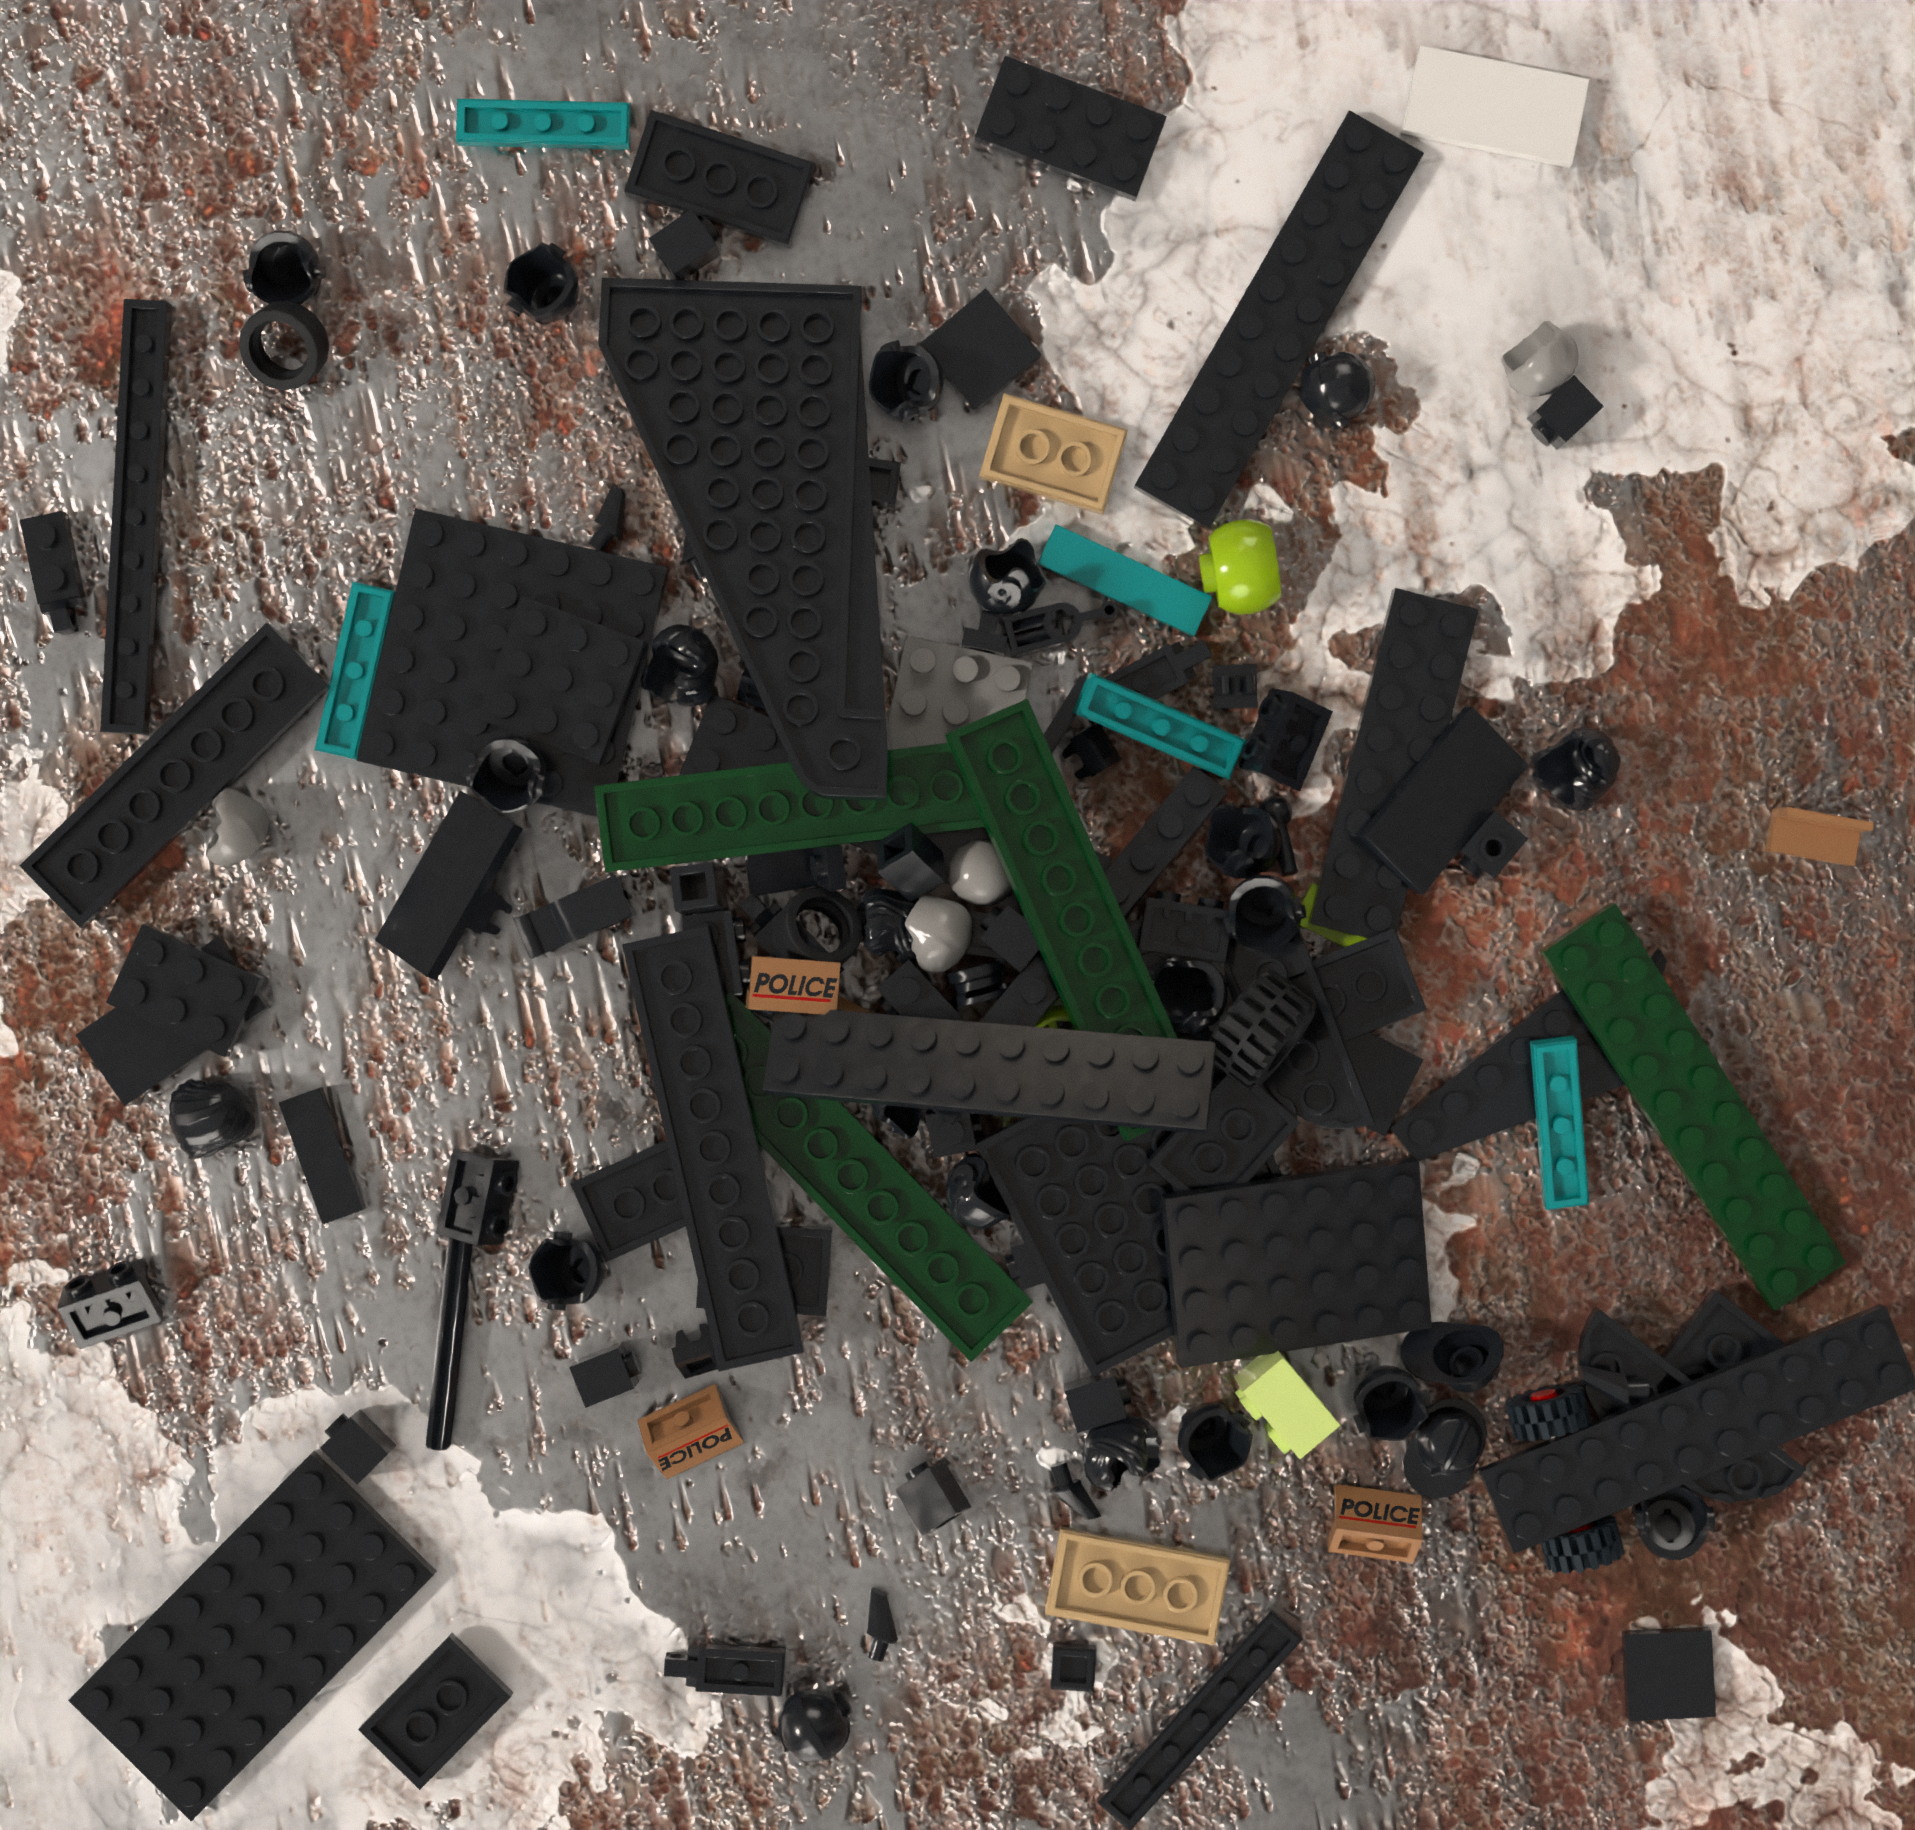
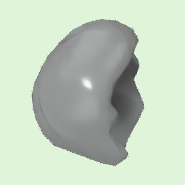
M1544 321L1532 334L1502 356L1501 362L1510 387L1522 395L1539 397L1550 394L1572 376L1578 365L1579 352L1577 344L1568 333L1551 322Z
M226 788L212 801L216 820L211 825L213 836L205 854L210 861L220 866H231L253 855L262 845L269 823L267 812L259 802L235 789Z
M922 896L905 921V926L913 938L912 951L916 955L918 965L926 972H944L957 964L969 948L973 937L971 915L966 908L958 902L935 896Z

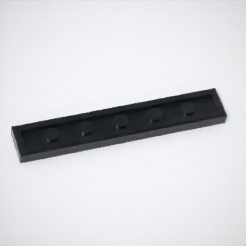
M1268 1607L1097 1797V1803L1127 1830H1132L1303 1640L1302 1636L1272 1608Z

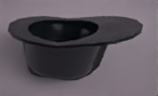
M1431 1322L1432 1328L1409 1332L1400 1346L1401 1361L1406 1370L1416 1378L1446 1383L1454 1390L1466 1393L1478 1391L1486 1387L1492 1380L1497 1379L1499 1374L1498 1367L1504 1356V1343L1499 1334L1488 1326L1477 1324Z
M1457 1398L1441 1399L1428 1408L1427 1413L1429 1417L1416 1429L1406 1449L1403 1460L1405 1477L1411 1487L1423 1496L1438 1499L1450 1497L1460 1491L1470 1479L1484 1450L1487 1429L1483 1416L1468 1401Z

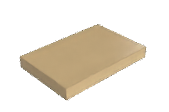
M1004 393L979 479L1103 515L1128 430Z

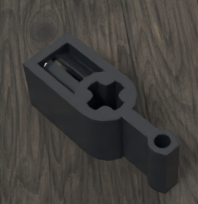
M1108 601L1101 608L1080 613L1074 605L1065 602L1005 616L1002 622L1005 634L1008 636L1007 641L1011 657L1019 658L1068 645L1078 637L1083 625L1098 621L1111 623L1119 615L1117 602ZM1105 610H1110L1112 614H1106ZM1057 614H1063L1065 620H1072L1074 623L1069 626L1068 634L1062 635L1060 629H1052L1050 626L1055 623ZM1032 632V633H1029V634L1017 636V635H1020V634Z
M614 875L513 920L529 958L534 959L634 917L637 914L621 877Z

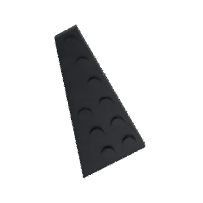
M1561 987L1395 1120L1389 1129L1411 1157L1421 1161L1536 1118L1530 1041L1572 1035L1577 1039L1581 1101L1625 1084Z

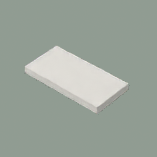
M1420 45L1417 51L1401 134L1570 168L1574 161L1590 79Z

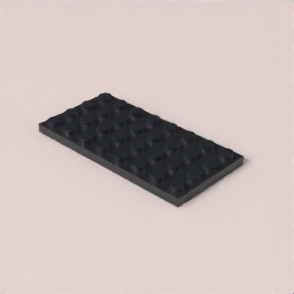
M313 1451L68 1701L192 1821L433 1577L437 1570L316 1451Z

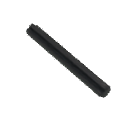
M449 1238L447 1243L426 1436V1447L438 1451L447 1450L451 1445L473 1245Z

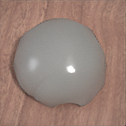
M972 840L956 849L948 864V882L952 890L957 893V897L975 905L993 906L1011 896L1013 892L1012 886L992 841Z

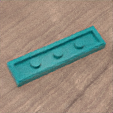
M457 98L456 142L458 146L631 150L632 107L630 103Z
M1055 524L1037 563L1038 566L1191 637L1195 636L1212 599V596L1057 524Z
M352 581L314 750L357 760L395 591Z
M1090 672L1072 713L1228 780L1246 742L1243 738Z
M1572 1035L1530 1041L1543 1206L1546 1210L1589 1205L1577 1039Z

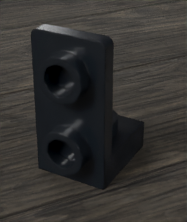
M841 845L745 856L749 892L753 896L813 886H821L830 892L847 889Z

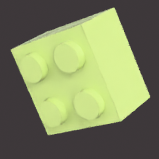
M1279 1351L1256 1357L1234 1376L1240 1387L1235 1392L1240 1399L1239 1401L1256 1421L1262 1416L1267 1420L1263 1427L1284 1454L1292 1450L1301 1459L1341 1426L1330 1410Z

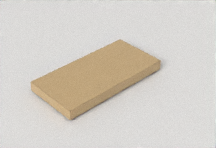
M1060 1526L1046 1600L1045 1615L1215 1646L1231 1560L1229 1557Z

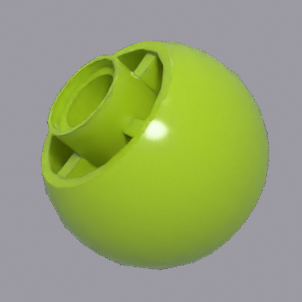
M1251 519L1235 520L1225 523L1208 536L1209 553L1199 554L1200 571L1204 593L1215 592L1219 608L1239 615L1254 614L1266 610L1281 598L1278 560L1272 529L1269 525Z

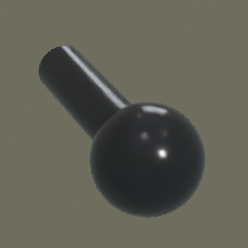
M1269 796L1260 803L1258 808L1267 811L1280 828L1282 842L1277 860L1281 876H1291L1298 873L1287 824L1292 818V808L1285 798Z

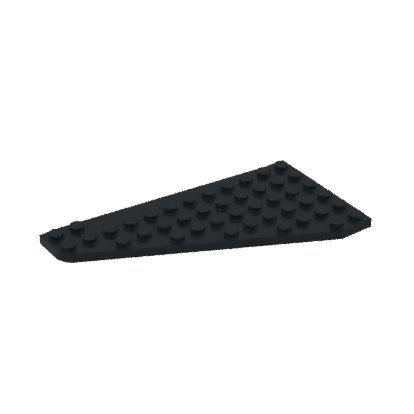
M602 278L598 345L798 780L808 791L825 799L887 801L888 745L861 346L862 286Z

